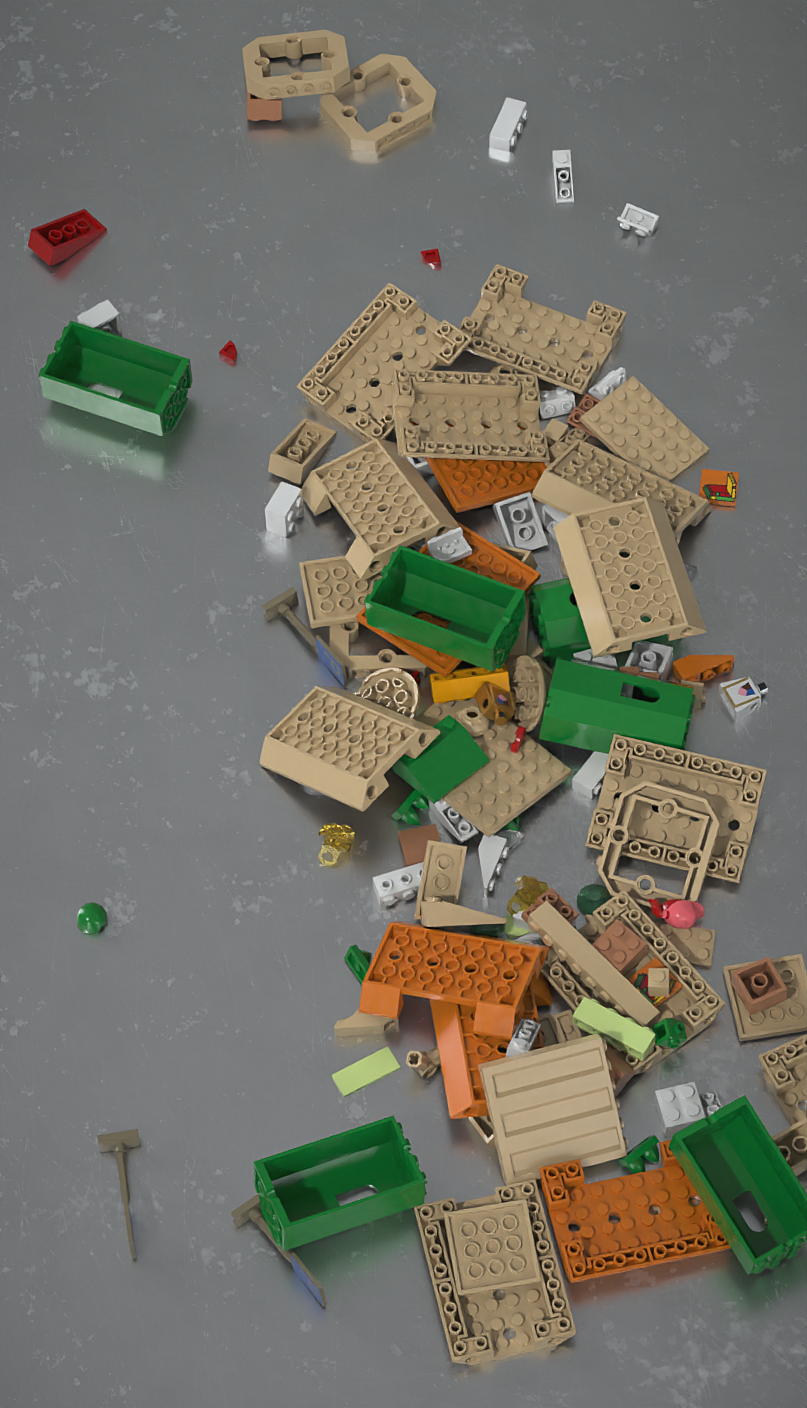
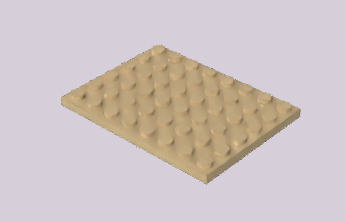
M475 697L467 698L464 701H448L444 704L434 703L416 716L414 720L433 727L448 715L455 719L456 713L464 707L479 706ZM469 712L467 716L470 718H475L478 716V714L475 712ZM489 719L488 730L480 736L472 737L490 761L442 798L450 807L488 838L571 776L572 772L570 768L527 734H525V741L517 754L511 752V743L516 739L515 732L518 727L510 721L499 726L494 720Z

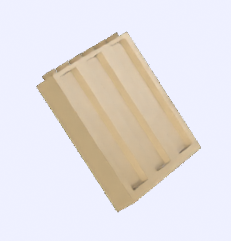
M598 1034L478 1064L503 1180L506 1185L541 1179L539 1167L580 1159L583 1168L627 1156L628 1142L626 1137L622 1135L624 1124L617 1110H620L618 1099L614 1098L613 1093L616 1090L613 1078H610L611 1064L605 1056L607 1045L605 1039H602Z

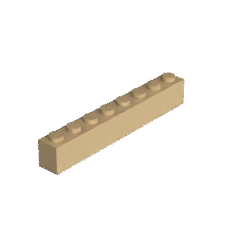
M547 901L529 915L527 924L530 930L538 933L545 945L552 947L556 951L557 956L562 961H566L570 965L571 970L576 975H580L586 985L599 993L600 999L605 1003L608 1002L620 1016L633 1019L641 1027H649L658 1019L660 1011Z

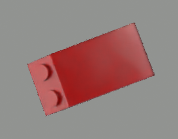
M82 209L31 229L28 247L49 266L66 260L104 234L107 228L87 210Z

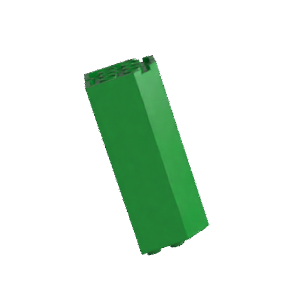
M70 320L68 326L64 327L60 340H57L55 343V353L52 352V354L48 355L44 368H41L38 377L40 378L43 397L160 436L172 433L187 405L188 388H191L193 381L190 359ZM93 384H99L120 391L122 394L119 398L88 389V387Z
M399 545L396 552H392L388 565L383 567L381 572L382 578L374 582L372 592L365 597L364 605L366 606L365 616H367V625L492 672L496 668H502L518 640L521 621L523 622L525 618V591ZM418 613H426L450 622V624L445 629L413 616Z
M569 578L532 585L530 594H528L530 599V615L534 617L532 620L533 628L535 631L538 630V644L543 646V660L548 663L549 668L555 667L557 656L573 660L574 653L591 649L578 606L570 602L576 599ZM632 584L630 588L633 590H638L640 586L638 584ZM644 616L641 618V621L647 623L651 619ZM667 634L643 639L642 641L664 644L682 640V638L669 641Z
M557 656L539 739L609 754L613 736L616 734L684 750L693 714L692 709L696 699V695L693 694L694 686Z
M745 1095L673 1135L669 1148L748 1275L758 1274L767 1267L770 1270L775 1268L783 1258L791 1259L798 1254V1250L807 1244V1193ZM750 1191L767 1219V1227L760 1232L750 1229L733 1202L734 1199Z
M394 1115L254 1161V1187L259 1196L261 1212L276 1246H281V1250L286 1251L424 1204V1197L427 1194L425 1188L427 1183L426 1175L419 1169L417 1156L409 1152L411 1144L408 1138H404L402 1125L400 1122L397 1123ZM363 1187H372L377 1191L375 1195L342 1206L339 1205L336 1196Z

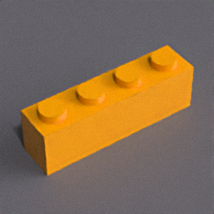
M504 663L502 668H496L493 672L482 667L452 671L446 678L439 673L429 674L434 703L444 704L448 701H464L467 698H474L475 693L484 681L510 691L506 663Z

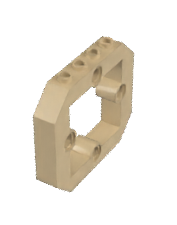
M328 30L258 37L242 48L247 93L265 100L335 92L350 81L345 38ZM322 52L323 71L294 72L290 75L271 77L270 61L268 58L286 56L290 59H297L303 54Z
M380 54L350 70V81L335 92L322 93L320 115L351 150L376 153L433 121L437 104V91L406 57ZM390 74L397 81L398 95L401 98L411 97L418 105L404 113L399 111L389 114L386 123L366 132L358 123L357 109L351 105L343 106L339 101L355 92L364 91L371 83Z
M358 621L330 625V649L344 663L346 676L349 679L366 678L370 674L384 668H399L411 676L417 670L420 672V678H426L434 671L411 655H396L391 649H383L378 655L349 656L350 643L355 642L359 638Z
M647 781L622 793L620 798H616L613 809L616 810L614 818L610 817L607 826L610 829L609 835L605 836L602 842V847L604 848L603 855H599L596 866L599 867L598 872L610 894L616 896L622 890H625L635 903L651 907L648 902L649 899H657L660 904L670 899H685L697 902L721 826L707 799ZM637 800L658 806L660 815L668 820L676 818L679 813L704 820L696 848L688 850L685 855V861L690 866L682 895L656 888V881L649 875L640 876L636 882L615 876L623 846L630 840L628 830ZM672 804L674 806L673 813L665 814L663 811L665 805ZM617 831L624 832L625 837L622 841L615 840L614 835ZM694 853H698L701 856V860L697 864H693L690 861V857ZM649 880L651 888L646 891L642 890V881Z

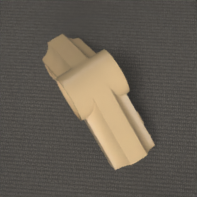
M438 1046L428 1052L411 1050L407 1054L406 1064L417 1071L423 1079L430 1077L441 1066Z

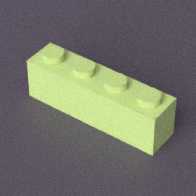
M584 997L572 1016L573 1025L592 1035L598 1034L602 1039H605V1042L643 1062L656 1042V1034L653 1030L637 1025L629 1017L624 1018L612 1008L607 1009L601 1006L595 999Z

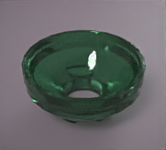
M600 884L586 885L579 891L577 896L578 910L584 916L587 914L593 916V911L609 901L612 895L606 887ZM597 892L601 897L598 900H592L589 898V894Z
M506 923L470 925V931L473 934L497 938L506 929Z

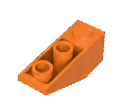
M688 655L673 662L672 672L679 683H681V680L699 683L704 680H710L720 673L729 672L734 668L735 658L733 655Z

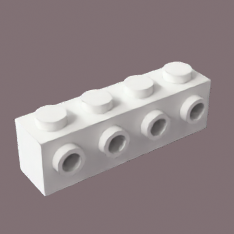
M423 862L373 877V887L380 906L393 905L397 901L409 900L418 895Z

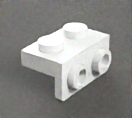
M627 203L621 217L618 216L617 221L620 227L625 230L631 228L642 237L646 235L651 237L660 217Z
M620 367L616 371H611L589 389L588 394L600 401L628 380L625 368Z
M558 387L556 390L539 392L541 400L539 413L541 419L571 413L575 407L574 394L569 389Z
M461 527L452 529L441 536L433 537L427 542L428 554L447 563L455 562L472 554V549L463 537Z

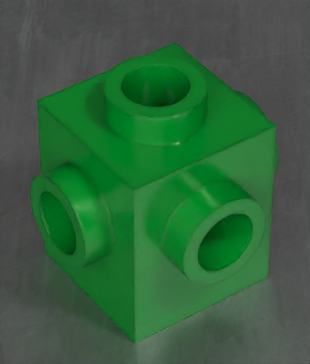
M665 1018L652 1026L653 1032L656 1034V1045L675 1049L680 1047L681 1043L688 1040L683 1021Z

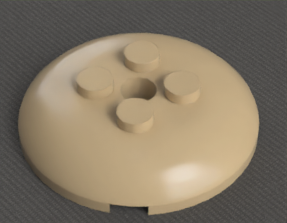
M524 655L518 657L513 662L514 668L512 672H508L510 692L516 695V711L511 717L512 723L517 727H525V733L533 730L543 718L548 698V683L541 664L535 658Z
M384 668L370 674L361 682L362 686L357 693L354 692L359 697L414 719L420 704V692L417 682L410 674L399 668Z

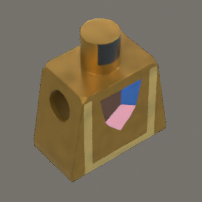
M485 681L474 695L482 715L494 720L499 726L507 724L516 711L515 693Z

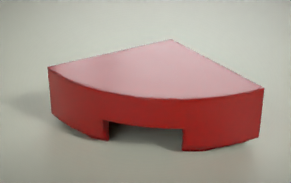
M438 248L420 251L424 262L432 266H441Z
M229 340L219 351V356L233 364L237 359V349L235 344Z
M519 726L515 732L516 739L511 743V752L517 754L525 741V727Z

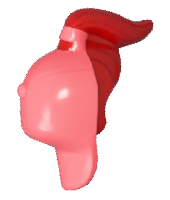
M657 899L648 900L653 914L658 918L665 919L667 924L677 929L692 927L694 922L701 919L705 914L703 906L696 901L670 899L660 904Z

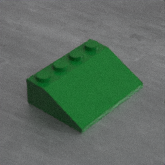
M450 715L433 726V728L440 731V734L420 755L414 759L403 754L393 764V771L433 804L490 761L463 725Z

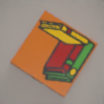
M702 469L699 496L708 500L710 504L735 507L739 473Z
M655 957L627 980L655 1008H658L682 989V985L669 972V997L649 996V968H666Z

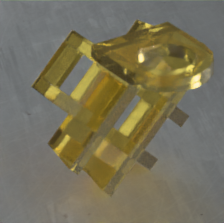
M330 823L322 826L318 835L324 836L325 840L318 855L319 861L325 866H332L336 863L342 849L350 852L353 844L351 841H353L355 833L348 824L337 825V823ZM330 853L333 856V860L325 861L322 855Z
M520 876L514 882V885H518L519 889L507 903L508 912L512 916L518 913L513 911L511 907L514 902L520 905L521 911L527 910L531 904L536 903L539 896L549 890L547 883L538 881L534 877Z

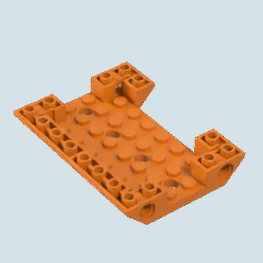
M403 921L390 922L363 980L359 1013L398 1019L404 1005L402 994L476 1007L473 1033L511 1040L525 1010L523 997L531 978L538 979L550 947L438 927H426ZM395 956H400V958L396 960L391 959ZM433 962L438 963V964L435 965V966H429V965L432 964ZM471 969H475V970H476V971H474V972H472V973H468V972H467V971H469V970H471ZM508 976H514L512 979H505Z
M471 969V970H469V971H467V972H468V973H472V972H474V971H476V970H475V969ZM541 972L538 979L531 978L523 997L525 1010L521 1018L533 1020L538 1024L540 1023L536 1006L552 1005L548 980ZM508 976L505 979H512L514 976ZM429 999L450 1119L489 1116L478 1064L505 1058L506 1053H500L498 1049L501 1047L507 1049L511 1040L473 1033L476 1007ZM541 1028L532 1050L544 1048Z
M671 1140L659 1142L662 1168L584 1184L585 1176L580 1159L539 1167L543 1198L562 1266L571 1283L732 1249L669 1148ZM692 1198L698 1199L700 1205L692 1206L689 1200ZM659 1207L661 1212L658 1215H653L649 1212V1208ZM615 1215L619 1217L620 1222L614 1224L608 1218ZM576 1224L580 1227V1230L572 1232L568 1226Z

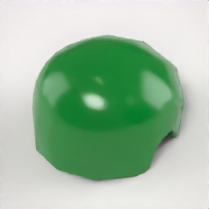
M90 902L83 905L78 911L77 926L82 932L96 934L106 925L107 912L103 906Z

